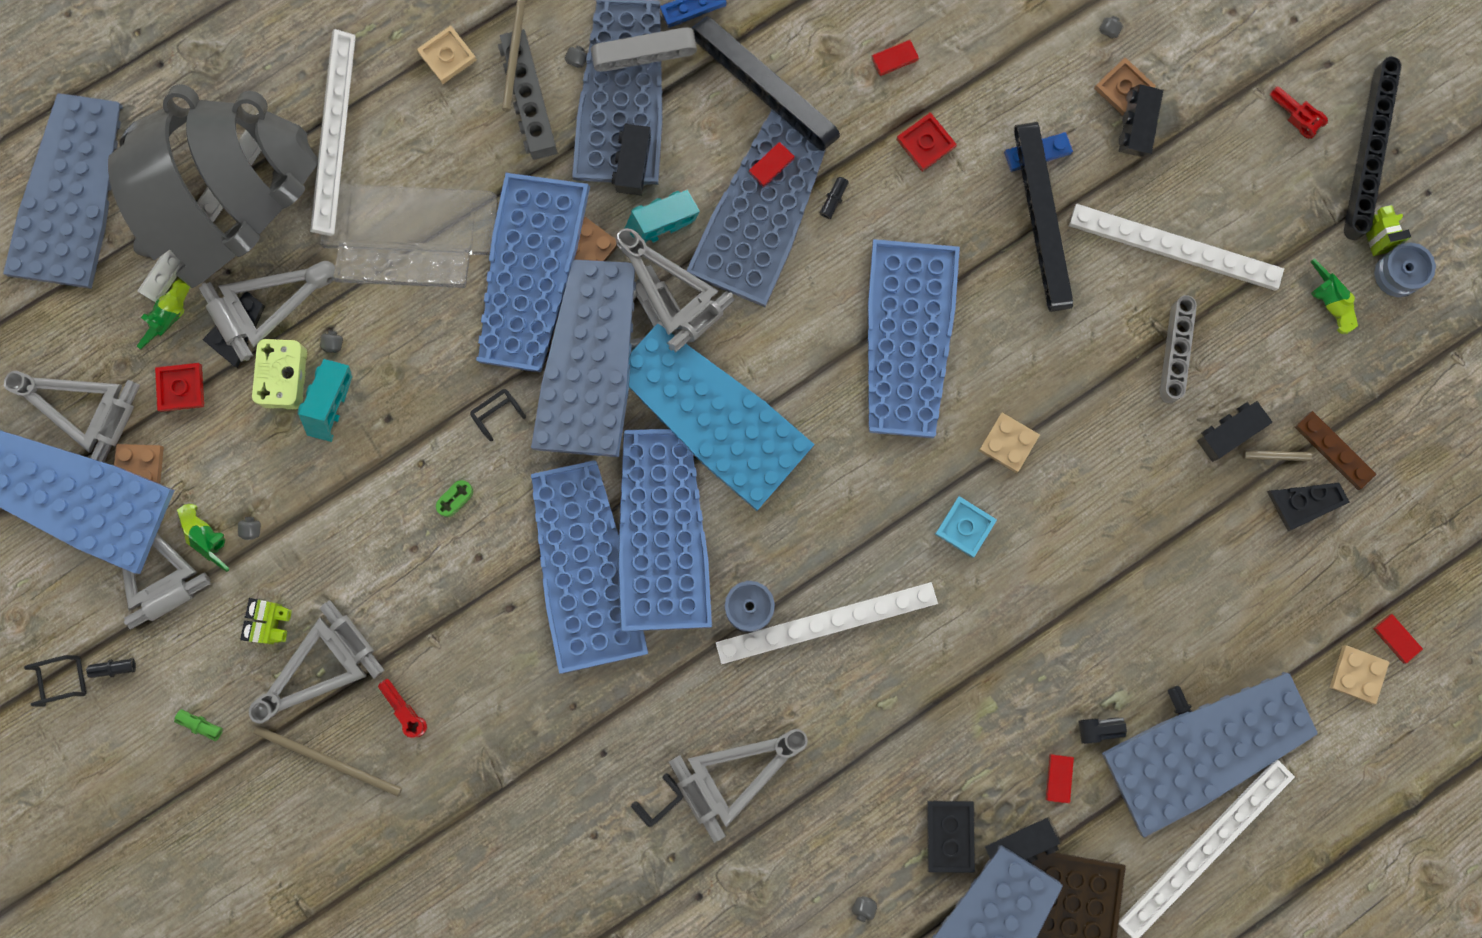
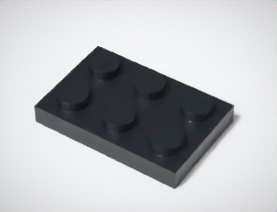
M927 800L928 872L975 873L974 801Z

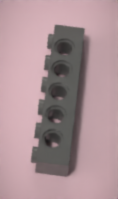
M522 29L518 52L521 56L517 59L513 95L516 96L517 101L513 102L516 115L520 114L522 121H518L521 134L526 135L527 140L523 141L526 154L531 153L532 159L536 160L558 154L528 39L525 30ZM512 32L500 35L501 43L498 44L501 57L505 56L506 63H503L506 75ZM519 74H526L523 78H517ZM525 93H531L529 97H522ZM530 112H536V115L533 117L527 116ZM536 131L542 132L540 136H532Z

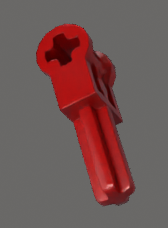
M1278 86L1271 91L1270 97L1291 114L1288 121L1305 138H1314L1316 132L1328 124L1326 115L1316 110L1307 101L1300 105Z
M389 679L382 681L378 688L394 709V715L401 723L404 735L409 738L423 736L427 731L426 721L418 717L413 708L406 704ZM412 723H418L417 731H411L413 728Z

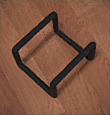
M502 389L470 412V416L489 441H493V437L482 423V420L509 401L523 419L526 418V415L507 389ZM505 393L507 396L505 400L480 417H476V412Z
M63 655L24 666L25 670H36L41 700L32 702V707H44L49 702L73 696H85L87 693L81 659L77 655ZM66 659L76 660L81 692H70L46 698L39 666Z
M665 773L662 778L677 794V797L652 819L637 801L631 804V808L648 827L654 826L684 797L677 783L668 773Z

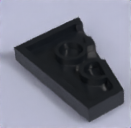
M246 291L239 300L256 328L265 306ZM215 325L203 338V341L238 369L240 364L239 357L232 345L226 344ZM245 337L244 340H245V342H246V344H247V346H248V344H249V343H248L249 338H248V337Z
M1339 482L1267 491L1287 531H1291L1350 503Z

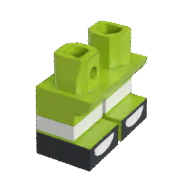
M1392 205L1381 207L1377 210L1378 214L1374 215L1372 228L1366 233L1373 257L1389 253L1411 238L1409 229L1402 231L1399 223L1403 218V213L1396 215Z
M249 598L245 618L266 621V624L244 620L240 640L266 644L286 642L287 630L277 628L279 620L289 622L292 610L282 607V604Z

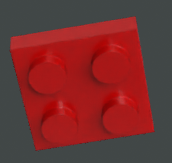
M931 112L896 138L922 172L957 146Z
M191 363L155 367L158 411L165 412L204 407L202 364Z

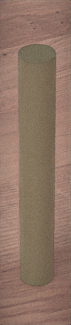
M1244 450L1243 459L1311 461L1312 453Z

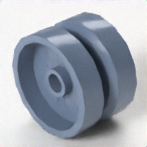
M1412 242L1403 243L1379 259L1374 271L1375 280L1380 289L1388 295L1405 297L1430 283L1435 275L1436 265L1434 257L1428 249Z
M745 581L738 583L729 591L726 597L725 611L727 619L735 628L741 631L754 632L761 630L770 622L774 614L775 603L773 596L768 588L759 582ZM749 602H752L754 609L751 611L745 608V605Z

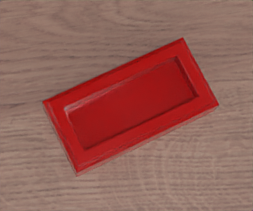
M907 40L872 55L871 59L879 76H883L918 61L919 56L911 40Z
M779 142L749 169V174L764 188L794 160L795 156Z
M1393 614L1386 616L1373 628L1403 664L1408 663L1423 650Z
M1049 755L1046 789L1047 801L1070 804L1074 757Z

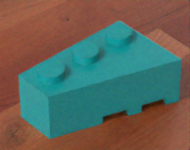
M688 190L683 192L675 191L665 199L657 198L647 206L639 205L631 211L624 229L636 231L645 243L649 240L654 243L659 240L657 236L668 231L672 234L694 222L700 210Z
M323 359L321 366L316 368L315 379L312 385L310 384L307 388L304 403H301L298 408V416L307 436L332 442L334 435H331V429L334 421L338 422L340 415L336 413L340 403L345 402L352 380L349 365Z

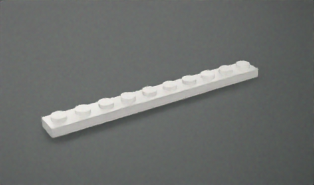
M336 29L332 32L310 228V232L333 236L335 231L355 35Z
M245 130L239 139V144L249 164L252 165L261 149L249 132ZM207 187L197 201V204L209 219L214 222L223 207ZM171 250L160 256L137 291L155 303L161 296L166 294L177 277L176 271L181 261Z
M1079 204L1075 205L1069 223L1070 227L1274 291L1279 289L1284 268Z
M932 582L722 640L716 642L721 664L933 606L938 604Z
M1279 760L1270 764L1123 915L1118 925L1131 938H1140L1295 776Z

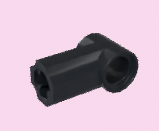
M1123 717L1078 721L1081 744L1098 743L1106 739L1126 737L1127 727Z

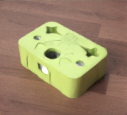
M263 339L258 342L252 399L255 403L263 408H299V405L303 403L307 350L304 346L295 340ZM293 371L294 375L288 378V374H291Z

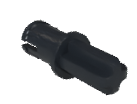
M838 177L830 193L826 194L827 199L819 212L824 218L832 219L838 204L842 203L841 198L849 184L847 179Z
M133 658L119 661L110 659L105 663L88 665L86 673L88 678L115 677L116 674L134 673L136 671V662Z
M1178 685L1169 688L1168 694L1175 707L1174 713L1181 715L1186 712H1192L1190 709L1192 705L1188 704L1181 687Z

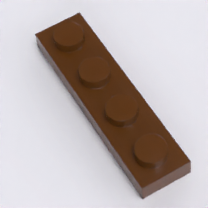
M1313 411L1309 412L1295 426L1357 490H1361L1377 475Z

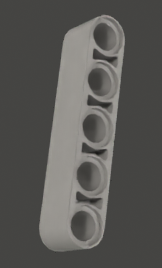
M680 28L608 41L591 47L594 69L600 72L686 57L697 52L694 32L691 28Z
M1189 295L1180 297L1171 306L1160 385V397L1166 403L1176 402L1186 392L1197 308L1195 299ZM1180 304H1184L1187 307V312L1180 308ZM1178 324L1184 327V333L1178 330ZM1174 345L1181 348L1182 354L1175 351ZM1172 366L1178 368L1179 375L1172 372ZM1169 387L1176 390V396L1169 393Z

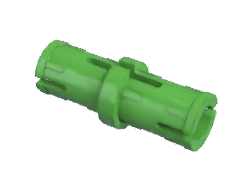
M183 709L179 710L174 718V723L190 729L193 734H201L215 742L222 734L223 728L209 723L202 716L197 717Z

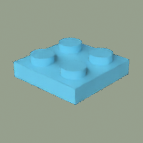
M958 496L935 535L974 558L997 519Z

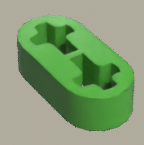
M464 480L455 482L436 502L437 512L444 517L455 515L472 497L473 487L471 484ZM460 486L463 488L467 486V494L465 496L463 494H460L457 498H455L460 492L458 488ZM454 499L450 504L452 509L450 511H442L444 509L442 504L444 502L450 503Z

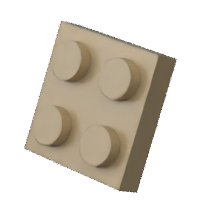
M451 25L417 48L419 55L442 84L477 61L474 54Z
M1001 413L979 451L1018 473L1040 434Z
M1344 645L1342 646L1329 688L1367 703L1377 704L1389 661Z

